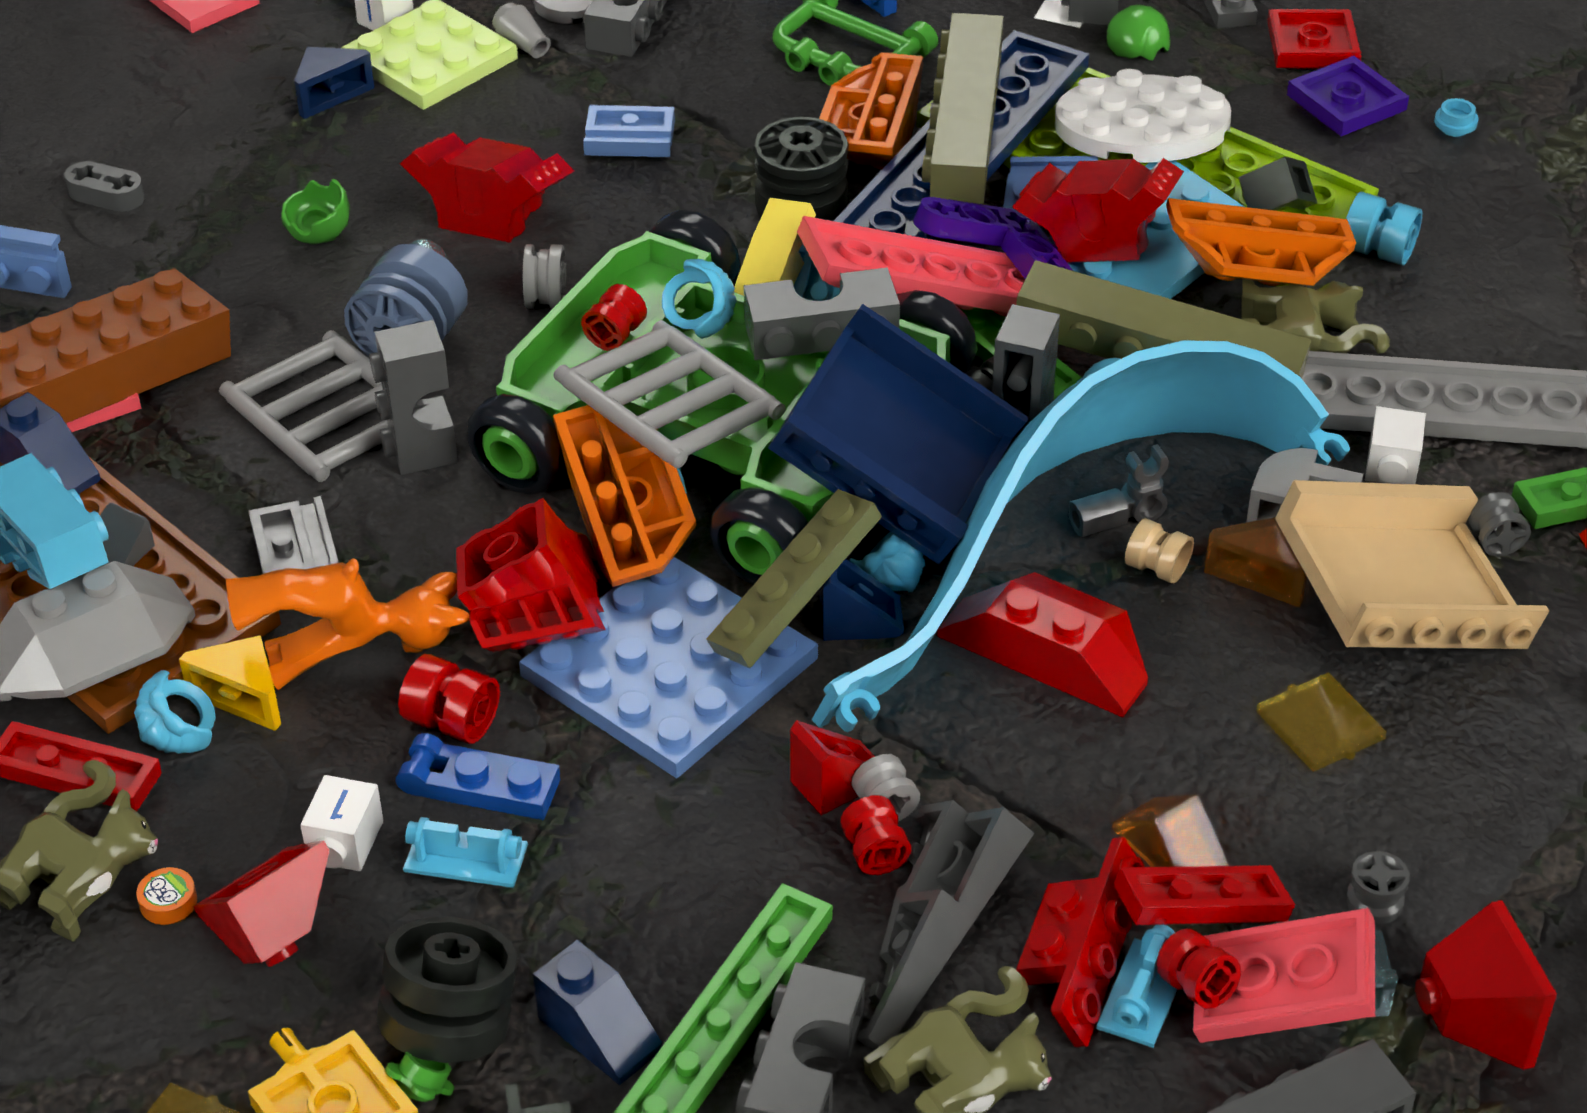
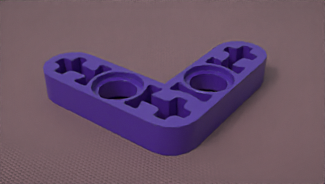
M924 197L913 219L914 225L918 229L934 237L1000 246L1024 279H1026L1035 260L1073 271L1037 223L1014 209L936 197Z

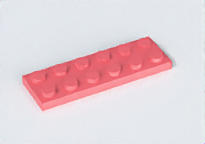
M808 216L802 217L797 230L821 279L837 288H840V273L888 267L896 294L914 290L933 292L952 301L960 309L972 310L974 307L987 309L1006 317L1011 305H1016L1017 295L1025 281L1006 253Z

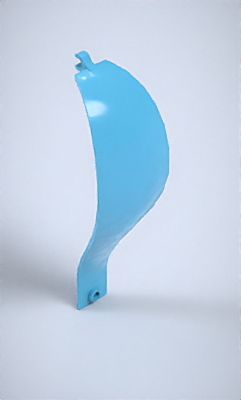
M1183 340L1139 350L1086 376L1063 391L1029 422L992 472L983 487L967 522L969 526L956 546L937 592L908 640L898 649L852 673H843L829 682L823 689L826 695L815 712L812 721L821 728L828 724L831 718L835 716L840 728L848 733L853 730L858 722L851 710L859 707L864 711L869 720L876 717L880 710V704L876 697L888 691L914 668L965 587L1006 504L1037 476L1073 457L1129 439L1172 432L1214 433L1253 441L1275 452L1294 448L1318 450L1316 463L1328 465L1331 458L1325 450L1330 451L1339 462L1350 451L1348 442L1339 434L1328 433L1319 428L1329 414L1300 376L1265 352L1228 341Z

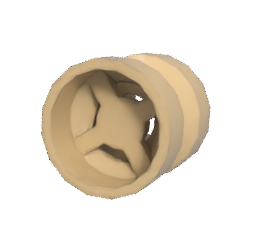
M1144 518L1138 523L1129 539L1125 552V563L1139 570L1152 569L1156 572L1158 578L1175 584L1183 575L1191 559L1194 538L1178 531L1170 534L1163 530L1161 524Z

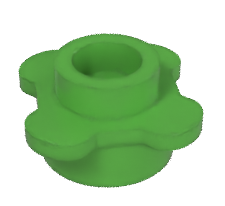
M408 1052L405 1053L400 1064L389 1062L385 1069L388 1076L399 1080L398 1085L407 1097L416 1101L428 1102L433 1100L438 1094L450 1096L455 1088L447 1080L451 1072V1067L448 1063L418 1059Z

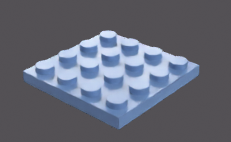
M673 557L662 573L615 586L600 598V604L604 612H600L598 615L606 629L605 631L579 635L573 639L553 640L550 643L541 644L520 660L519 666L521 677L677 779L818 659V644L787 625L751 668H747L715 653L706 638L742 598Z

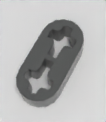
M84 161L71 165L64 172L68 195L75 201L121 212L136 209L145 201L142 179L138 173L97 162Z

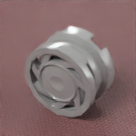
M526 244L523 256V297L526 309H534L537 299L539 304H549L550 308L553 309L565 296L561 295L566 287V263L561 261V256H565L564 245H551L550 249H540L539 252H536L533 244Z

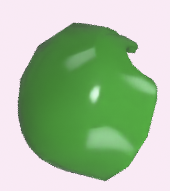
M1138 4L1118 12L1108 24V47L1120 57L1135 58L1143 56L1148 60H1153L1161 48L1168 52L1170 49V33L1165 16L1151 6Z
M332 179L329 186L320 185L314 180L309 181L303 191L293 193L283 203L281 215L283 226L295 239L303 243L320 244L335 240L348 226L350 206L346 191L336 179Z

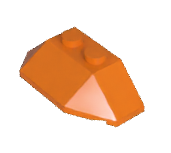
M881 52L872 58L871 64L855 69L831 85L819 119L833 123L844 132L848 141L846 158L858 165H868L877 169H883L908 143L916 121L923 56Z
M1168 198L1166 203V209L1174 232L1204 272L1220 280L1232 281L1238 278L1255 280L1269 286H1277L1279 284L1313 286L1351 254L1356 246V240L1347 219Z
M589 405L554 414V424L571 487L600 569L611 586H619L662 573L696 527V519L677 468L663 461Z

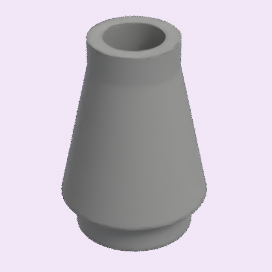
M513 2L506 3L495 13L492 25L497 34L515 43L517 48L529 53L533 58H539L548 51L550 39L544 35L524 5H517Z

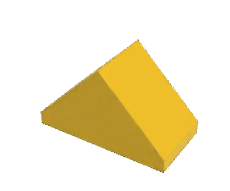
M261 635L188 651L179 658L184 681H189L200 687L209 696L214 707L273 731L279 728L281 719Z

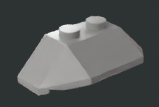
M117 561L93 569L52 589L48 588L19 600L13 604L0 623V701H11L13 697L25 699L67 697L164 655L179 638L186 623H190L196 616L195 610L171 577Z

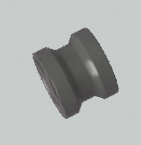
M1494 492L1481 497L1468 518L1472 530L1479 534L1478 538L1483 550L1492 556L1511 554L1524 546L1530 537V525L1526 518L1519 514L1517 502L1508 493Z
M1372 851L1359 856L1352 865L1351 883L1347 889L1346 904L1349 911L1369 908L1376 925L1388 924L1396 920L1403 911L1404 894L1409 885L1410 872L1407 865L1399 857L1388 852Z

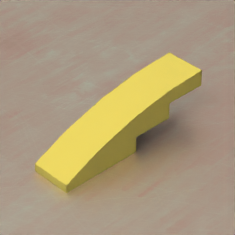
M776 198L769 199L753 234L736 280L735 293L744 296L743 285L791 279L794 285L804 265V261L799 253L803 243L797 230L803 216L816 217L811 203Z

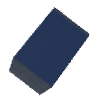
M307 47L294 80L300 116L306 119L374 89L370 52L366 49Z
M845 559L821 586L820 609L823 641L897 638L904 633L900 595L849 560Z

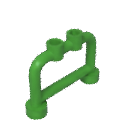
M803 0V4L778 23L773 30L772 36L775 46L785 53L786 62L791 69L801 72L810 64L819 67L818 72L821 79L830 86L861 66L853 64L850 57L844 52L838 51L831 55L819 50L817 44L810 38H802L800 41L789 37L811 17L894 50L892 53L916 55L923 56L924 58L938 45V37L935 30L926 22L917 21L900 35L836 9L838 0Z

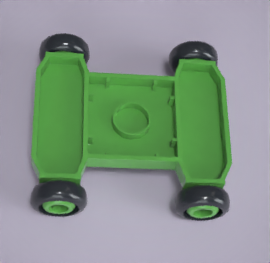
M678 210L665 214L650 231H646L641 237L610 249L506 356L502 381L496 386L497 395L486 399L468 420L467 440L471 453L481 468L497 483L514 492L528 495L548 491L567 470L553 415L587 405L554 379V372L560 365L573 368L608 352L595 346L588 340L581 326L582 317L594 304L599 303L600 297L611 285L622 284L634 289L646 304L647 317L636 330L630 331L629 337L623 344L652 332L655 323L663 320L785 405V412L779 419L774 420L767 416L692 453L694 456L718 464L728 473L744 475L741 478V489L733 491L714 510L710 524V535L713 547L723 563L739 578L754 585L834 494L768 449V446L829 351L754 360L744 321V296L734 293L737 300L733 309L734 315L724 325V328L710 337L701 339L695 334L694 330H684L673 325L665 317L662 308V294L666 284L675 275L684 272L685 260L703 259L714 262L716 266L723 269L724 273L728 274V278L731 279L734 287L741 269L738 249L728 232L715 220L699 212ZM697 282L687 283L677 291L674 306L682 318L694 320L712 311L714 295L711 282L706 284ZM914 290L899 294L897 296L900 303L899 329L925 345L963 373L968 372L974 363L978 348L975 330L967 316L952 301L933 292ZM666 346L590 382L605 392L681 355ZM699 369L623 406L639 416L714 380V378ZM731 393L657 429V431L672 441L748 404V402L735 393Z

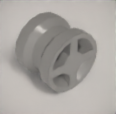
M892 754L872 757L864 762L852 777V787L860 799L871 795L884 796L890 799L897 812L898 822L909 816L916 809L920 801L919 790L911 779L906 778V769L900 759Z

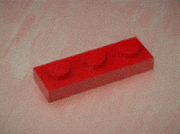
M15 721L10 723L0 737L1 778L62 793L76 789H86L94 784V780L83 771V765L87 761L97 760L110 766L116 774V786L108 800L102 803L108 806L113 805L118 793L124 789L130 794L131 808L137 812L162 774L158 758Z
M1271 865L1120 867L1113 884L1135 925L1287 922L1296 905Z

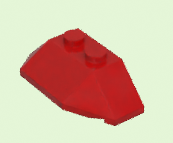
M1036 572L963 598L937 631V637L1122 718L1148 684V675L1127 610Z

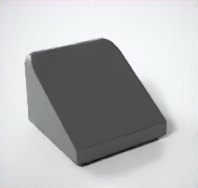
M109 503L101 513L100 517L109 535V539L103 542L109 563L117 561L134 566L155 546L150 522L146 517L114 503Z

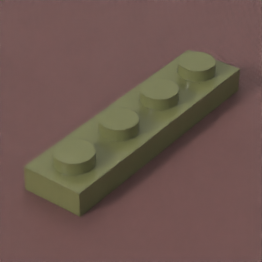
M838 489L706 638L713 651L747 668H751L880 520L882 516L875 503Z

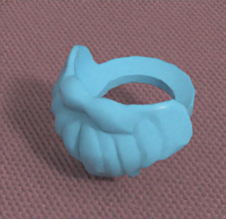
M687 259L683 266L684 272L675 275L666 284L662 294V308L665 317L673 325L684 330H694L695 334L703 339L724 328V325L734 315L733 309L737 302L734 295L735 287L731 279L728 278V274L724 273L723 269L716 266L714 262L703 259ZM697 282L706 284L711 282L714 295L712 311L694 320L682 318L674 306L677 291L687 283Z
M892 532L885 535L863 560L852 558L849 560L892 591L913 592L919 583L922 568L925 566L923 554Z
M166 670L155 673L143 684L136 700L137 706L134 714L138 723L141 741L165 753H193L206 749L211 742V729L216 719L215 708L209 696L200 687L189 681L179 679L168 680L170 673ZM171 695H180L189 699L196 706L200 714L199 725L196 727L184 722L169 709L166 698Z

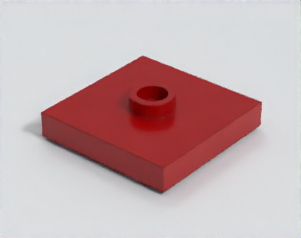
M1269 10L1267 23L1276 68H1323L1352 56L1361 60L1362 55L1351 10Z

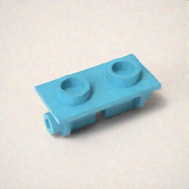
M421 817L419 822L409 821L407 825L405 841L407 844H412L403 871L406 873L514 888L528 841H523L520 836H513L511 829L499 831L469 826L466 833L459 832V827L456 824L430 821L429 818Z
M1164 924L1155 925L1153 929H1149L1144 933L1142 940L1134 938L1096 1029L1154 1048L1177 992V988L1161 979L1156 965L1161 947L1175 933L1172 928Z

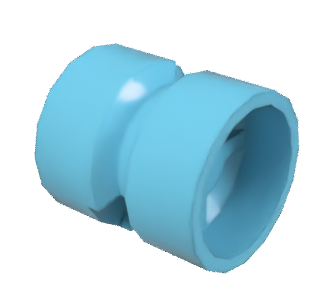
M1359 192L1354 198L1346 218L1356 240L1354 251L1367 255L1372 250H1376L1379 259L1404 266L1416 244L1422 223L1423 211L1420 208L1399 202L1395 203L1392 207H1388L1385 198Z

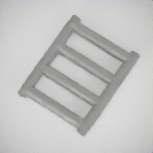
M663 320L655 323L652 332L573 368L560 365L554 372V379L561 383L564 388L675 468L682 467L686 463L688 455L767 416L777 420L785 412V405L773 395ZM666 346L681 355L605 392L590 382ZM699 369L714 378V380L639 416L623 406ZM731 393H735L748 402V404L672 441L657 431V429Z
M334 330L327 331L321 342L236 384L232 381H225L219 388V393L232 407L318 482L325 481L329 477L331 469L381 444L380 429L388 428L387 420H384L317 455L305 446V444L377 408L375 392L383 390L382 382L375 383L370 359ZM334 356L339 357L347 364L263 407L251 398ZM362 378L374 387L289 431L278 422V420Z

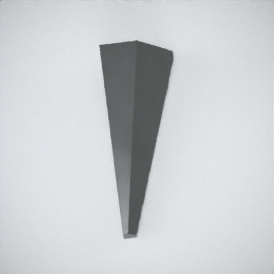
M954 800L922 805L916 819L923 826L920 842L911 844V854L908 858L913 868L906 884L897 888L879 955L887 963L882 983L872 984L868 996L870 1001L876 1006L868 1027L860 1030L857 1040L865 1046L876 1050L890 1038L897 1036L1034 835L1033 831L1004 807L968 813Z

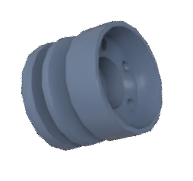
M398 244L384 253L372 269L369 277L361 283L359 289L350 298L344 309L345 326L351 339L367 356L370 353L377 352L376 331L434 320L441 341H443L467 306L468 290L458 270L448 259L433 249L417 244Z

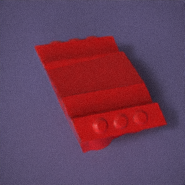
M454 132L442 138L438 137L423 147H418L399 163L431 194L437 211L439 228L511 243L514 237L524 232L525 220L529 214L541 207L544 190L548 189L551 185L557 184L575 171L558 153L543 161L530 147L481 137L465 144Z
M1165 158L1161 159L1151 170L1134 159L1078 161L1068 173L1048 163L1042 171H1038L1031 178L1025 188L1019 193L1020 197L1012 208L1047 229L1057 246L1058 252L1066 262L1139 260L1141 253L1149 245L1146 230L1148 224L1156 216L1155 210L1165 202L1184 171Z
M544 498L535 503H529L520 507L506 520L492 528L476 533L465 544L456 548L457 596L469 610L470 624L482 649L492 652L506 649L515 650L524 648L527 645L547 644L553 640L573 639L579 635L606 630L598 613L604 612L600 604L596 584L598 582L597 579L601 578L592 562L598 559L587 536L569 529Z

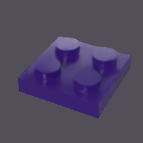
M1355 56L1288 81L1287 88L1288 97L1340 136L1406 111L1409 96Z

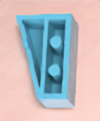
M32 453L0 466V560L2 563L8 564L12 562L15 570L18 572L27 570L32 580L49 589L109 563L103 542L109 539V535L102 518L95 510L89 513L85 509L77 491L74 488L67 490L57 471L52 466L46 469Z

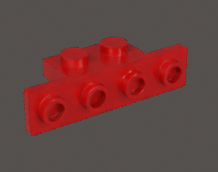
M1125 837L1112 838L1097 878L1048 883L1016 968L1025 978L1027 985L1060 982L1051 1006V1012L1074 1047H1087L1095 1024L1101 1015V1007L1109 983L1116 972L1117 960L1126 934L1130 931L1132 925V918L1113 884L1120 867L1145 866L1143 861L1136 856Z

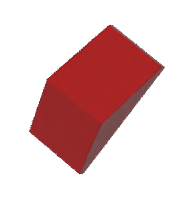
M796 720L790 728V781L821 816L857 798L858 795L852 787V777L864 762L875 757L873 753L860 740Z

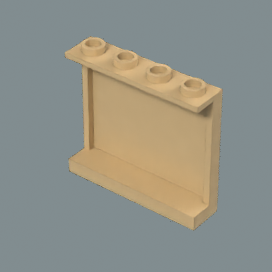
M1293 480L1275 518L1346 647L1528 649L1549 613L1546 605H1517L1469 530L1466 522L1478 501L1470 486Z

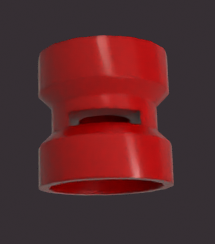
M622 284L611 285L600 297L599 303L594 304L582 317L581 326L583 332L595 346L610 351L621 346L629 337L630 331L636 330L647 317V307L642 297L634 289Z
M871 795L853 802L844 810L841 816V827L848 841L854 844L853 855L862 872L869 875H882L894 871L907 861L911 854V844L904 830L898 826V815L890 799L884 796Z
M1181 929L1173 933L1161 947L1156 961L1157 972L1161 979L1178 990H1184L1189 999L1205 1009H1213L1224 1004L1233 995L1241 977V966L1237 958L1219 947H1213L1209 939L1193 929Z

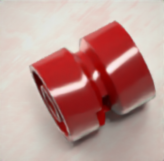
M423 654L411 665L403 680L398 701L399 714L405 720L429 729L439 727V730L444 735L468 744H474L485 735L495 718L499 705L500 686L496 678L467 668L460 671L456 663L432 654Z

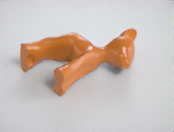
M354 558L350 559L346 564L333 563L310 569L285 568L257 576L226 579V589L231 619L237 631L256 622L263 616L280 610H295L306 615L323 618L293 633L265 640L264 644L269 659L272 681L275 688L280 690L290 681L315 665L338 654L362 647L377 636L388 631L400 637L402 648L406 653H419L423 649L438 646L449 634L450 627L470 620V615L467 611L451 606L449 601L457 593V573L440 572L430 577L422 585L413 587L386 603L374 600L358 572V560Z

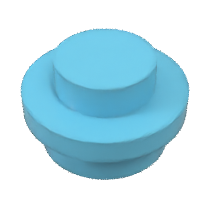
M1453 98L1442 103L1441 108L1435 113L1434 122L1445 134L1460 137L1473 132L1477 128L1478 116L1475 113L1476 108L1471 102Z

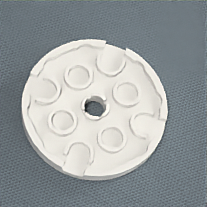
M1135 69L1120 70L1116 76L1101 79L1096 77L1083 78L1079 81V86L1072 88L1062 95L1055 108V128L1057 134L1071 147L1104 159L1109 157V152L1133 154V159L1139 163L1159 162L1163 158L1168 161L1180 160L1210 151L1224 141V133L1226 130H1230L1231 107L1224 94L1203 85L1200 78L1195 76H1181L1177 78L1162 75H1144Z

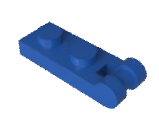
M421 733L414 738L409 748L411 759L401 765L395 782L402 791L414 796L544 820L561 779L559 765L444 744L438 737L432 734ZM430 768L443 770V773L432 772Z

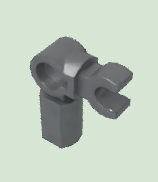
M1158 444L1152 446L1151 456L1144 463H1142L1134 451L1128 453L1125 464L1130 473L1128 475V482L1125 483L1121 491L1114 488L1070 501L1069 519L1079 536L1084 537L1127 524L1128 518L1134 517L1138 522L1144 518L1154 521L1164 513L1168 502L1162 493L1163 480L1161 476L1166 472L1169 460Z

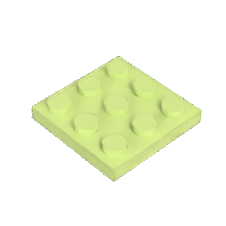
M440 0L426 1L418 8L393 18L389 23L369 33H365L359 36L358 39L342 46V48L366 49L370 52L374 80L423 110L518 59L517 45Z

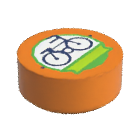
M167 867L149 873L140 881L136 891L141 914L146 920L155 924L168 925L177 923L188 917L194 910L193 906L197 904L194 881L190 874L179 868Z

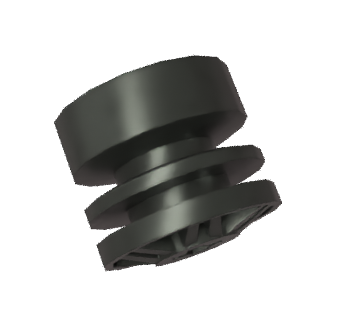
M799 116L780 119L768 124L757 134L754 144V154L756 157L755 171L757 173L755 181V207L760 218L770 198L811 203L816 213L815 218L834 221L847 207L848 180L845 176L848 167V160L846 158L848 141L842 130L833 123L819 118Z

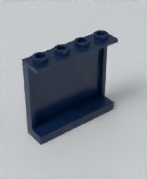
M862 304L841 332L768 446V449L833 493L839 489L875 503L882 516L877 522L878 524L939 564L963 537L969 526L965 522L974 508L986 481L995 470L1012 438L1024 426L1029 417L932 352L925 345L900 330L884 317Z

